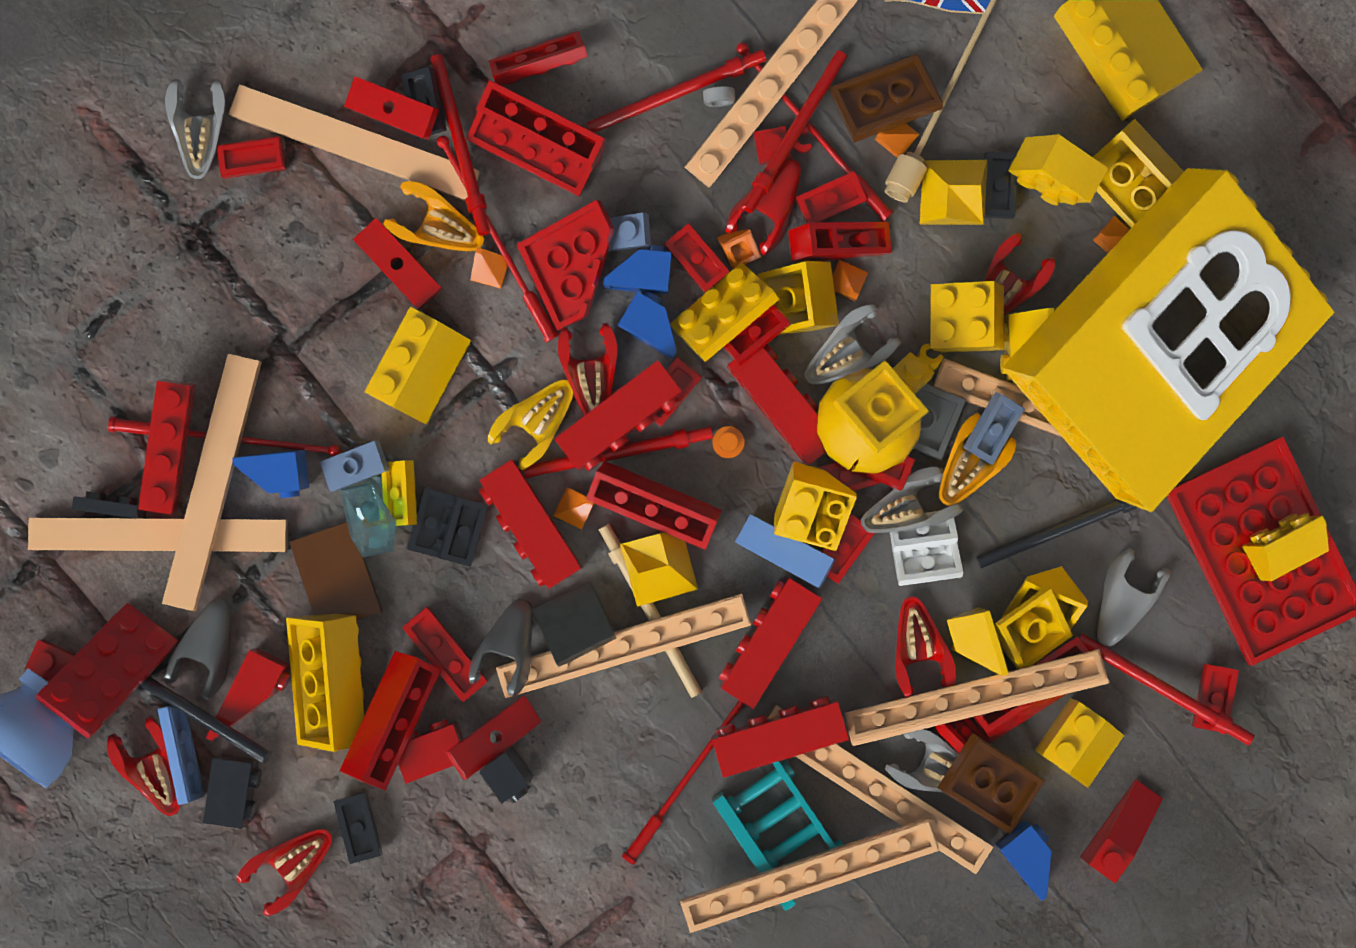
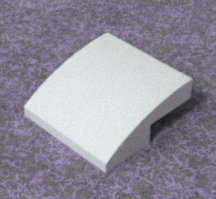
M938 511L927 512L925 514L927 515V517H931ZM954 518L925 528L890 532L899 586L960 578L963 576Z

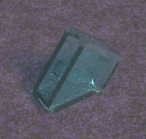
M372 483L341 488V498L350 537L362 557L393 551L396 520Z

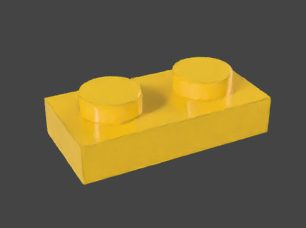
M414 461L387 462L390 471L382 473L384 527L417 525Z

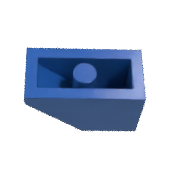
M657 245L647 246L646 250L639 249L604 278V288L642 293L648 291L653 294L668 295L671 252H665V247Z
M648 291L644 295L637 292L618 324L619 329L674 360L677 356V349L666 309L661 305L663 300Z
M305 449L244 455L232 458L233 465L268 494L280 492V498L300 496L299 490L310 487Z
M1024 820L1014 828L1011 834L1005 835L995 845L1033 893L1043 901L1047 897L1052 852L1045 843L1049 840V837L1038 824L1032 827Z

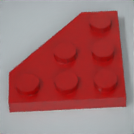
M601 200L591 202L516 244L557 331L589 316L615 230Z

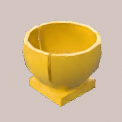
M883 361L875 369L863 368L843 376L832 383L819 402L817 434L827 455L845 469L849 470L855 461L859 459L852 472L877 474L905 461L919 440L921 419L927 414L928 410L915 396L911 386L905 383L886 361Z

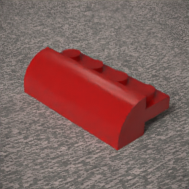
M489 80L476 108L478 110L465 139L581 197L594 168L598 166L606 145V138Z

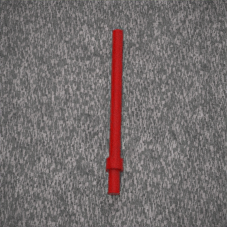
M761 49L742 58L736 56L725 61V65L586 122L587 127L590 131L596 133L731 76L733 79L743 75L744 70L767 61L764 51Z
M836 51L765 169L756 175L752 182L753 188L741 206L746 212L753 213L763 195L768 194L775 183L773 180L846 61L847 55L844 52Z
M437 54L431 57V62L436 72L440 96L468 196L465 201L468 212L473 214L478 235L484 236L491 232L485 213L487 204L484 194H480L444 58L443 55Z
M711 426L686 431L684 428L674 430L671 435L625 444L616 452H613L610 448L601 455L602 462L604 460L610 461L676 447V449L687 448L690 443L713 439ZM568 457L534 463L524 470L525 478L576 467Z
M1081 633L1079 636L1089 652L1099 649L1102 660L1212 724V729L1223 735L1227 733L1248 746L1253 741L1255 734L1232 722L1233 718L1222 711L1217 713L1085 634Z

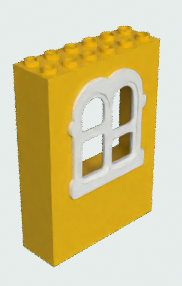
M1187 168L1002 367L1116 499L1149 512H1153L1335 313L1327 303V296L1311 282L1309 272L1298 265L1292 257V250L1279 240L1274 233V226L1266 219H1263L1256 209L1257 204L1255 201L1244 194L1238 186L1239 181L1236 176L1227 170ZM1226 251L1232 253L1237 258L1240 273L1234 287L1223 299L1218 300L1201 280L1200 271L1212 257ZM1185 287H1189L1206 308L1207 315L1177 349L1171 351L1155 333L1152 323ZM1255 290L1261 291L1269 301L1270 312L1268 319L1241 350H1237L1220 330L1219 323L1244 295ZM1208 337L1225 357L1226 366L1206 388L1202 389L1184 368L1183 363L1200 342Z

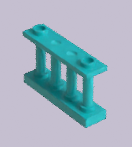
M786 759L772 763L776 769L736 796L730 795L726 797L724 792L721 791L712 797V803L759 873L775 868L779 865V860L819 833L830 849L843 845L840 839L836 842L832 840L791 779L796 774ZM781 780H784L794 796L754 823L748 822L744 824L738 815L742 812L741 808ZM799 807H802L812 823L772 850L767 848L765 851H762L756 842L760 839L759 835ZM795 899L780 904L787 911L796 905Z

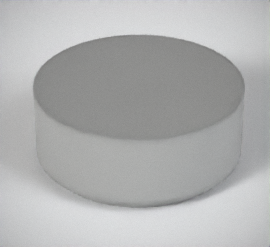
M732 87L708 88L703 91L704 104L709 107L731 105L735 102V89Z

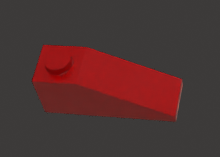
M815 222L788 230L792 262L828 261L892 253L889 222Z
M258 648L249 650L216 718L230 727H234L277 694L278 690L282 692L291 677V674L287 673L290 664ZM209 730L206 736L211 741L220 737L211 730Z
M1135 779L1080 858L1116 884L1135 857L1163 799Z

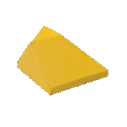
M924 160L923 164L926 165L927 171L922 179L920 224L984 225L988 161Z
M660 533L620 544L637 606L698 590L685 541L667 533Z
M1060 566L1028 576L1003 613L1002 618L1049 586L1071 630L1088 606V600L1063 567Z
M1049 586L1042 589L994 625L1001 649L1017 669L1032 666L1073 636L1055 595Z
M975 608L947 620L954 643L951 650L1001 676L1009 674L989 610Z

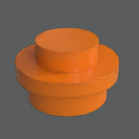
M722 427L713 436V449L723 458H734L744 448V437L734 427Z

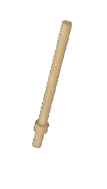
M609 523L598 530L610 550L608 555L613 564H618L632 590L621 543ZM653 602L641 605L649 621L661 618ZM679 648L666 650L691 698L702 693Z

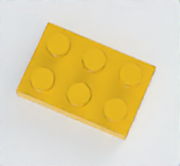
M741 263L687 310L683 311L670 323V326L706 362L775 304L779 298L774 290Z

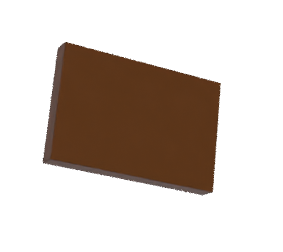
M918 53L829 87L832 99L853 143L943 109V101Z
M352 521L289 542L314 615H356L357 621L383 612Z
M972 733L937 788L1011 834L1045 780Z

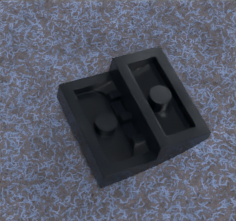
M423 487L416 510L417 525H412L406 549L471 567L488 505Z

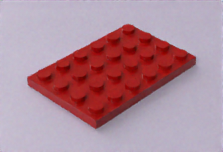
M1283 436L1175 486L1167 495L1168 501L1248 665L1253 666L1356 617V586L1328 528V552L1273 581H1262L1259 579L1242 547L1251 542V535L1267 528L1269 531L1276 529L1280 526L1278 521L1296 513L1297 516L1308 513L1309 516H1322Z

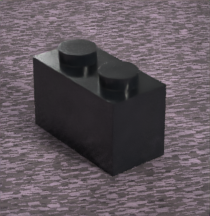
M513 745L479 771L501 804L508 799L514 803L529 792L528 789L531 788L529 783L534 776Z
M224 754L212 758L203 823L242 829L249 824L250 820H254L257 810V801H253L254 789L259 787L262 770L258 769L259 760Z

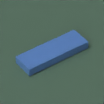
M751 514L735 543L818 588H821L836 561L801 541L774 535V527Z
M171 705L157 709L178 805L204 797L205 794L188 716Z

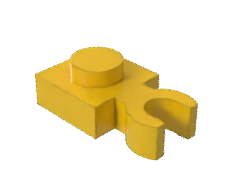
M929 344L921 347L917 357L910 352L892 368L905 383L911 386L914 394L931 380L935 373L933 370L938 368L944 357L940 354L935 359L929 358L927 356V352L930 349Z

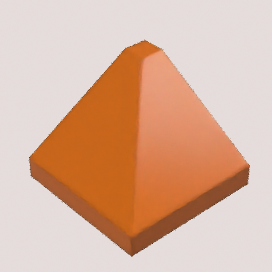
M905 123L878 133L875 141L895 157H898V155L906 152L919 136V133Z
M1113 216L1092 240L1108 254L1130 229L1117 217Z
M750 229L717 237L732 270L741 263L747 265L761 258Z
M477 247L471 281L502 289L508 267L504 257Z
M839 259L832 274L835 293L855 302L868 272Z
M567 487L553 516L582 530L595 503L586 500L587 496Z

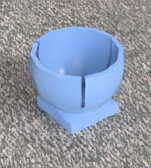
M27 669L19 678L22 683L19 689L0 694V757L44 788H47L62 774L72 757L74 730L71 725L36 700V694L48 682L30 669Z

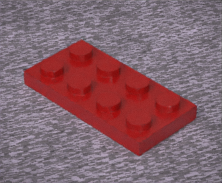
M127 602L36 694V700L86 738L90 739L174 650L178 640Z

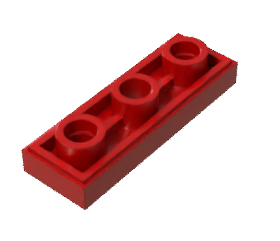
M354 76L344 107L426 140H429L439 111L437 108Z
M377 218L353 238V241L419 311L442 290L441 286ZM397 260H402V268L395 270L394 263Z
M525 695L520 696L445 753L462 779L465 780L542 723ZM491 732L496 736L494 743L490 739Z

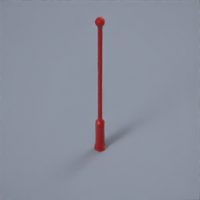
M741 42L737 45L736 50L738 54L744 56L751 54L746 43ZM760 64L754 66L758 72L763 68ZM784 93L781 99L797 116L800 110ZM808 121L806 124L808 130L846 174L853 172L811 122ZM856 174L867 198L866 202L880 217V221L884 222L894 211L887 207L861 175Z
M444 135L439 136L437 145L444 149L464 185L459 163L449 147V138ZM486 214L491 231L490 234L523 292L522 298L543 334L545 343L559 337L558 332L554 330L534 292L527 288Z
M111 416L108 422V431L149 435L151 422L118 419ZM189 430L188 437L205 439L207 432ZM242 437L241 443L296 450L305 449V451L328 453L331 457L341 453L340 447L335 444L325 447Z
M740 700L737 702L720 727L729 725L744 705L743 702ZM712 738L658 814L651 816L628 850L621 855L627 862L632 865L636 864V859L662 825L663 816L714 747Z

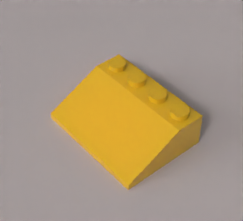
M1068 0L1061 5L1054 15V18L1121 121H1124L1203 70L1158 0Z

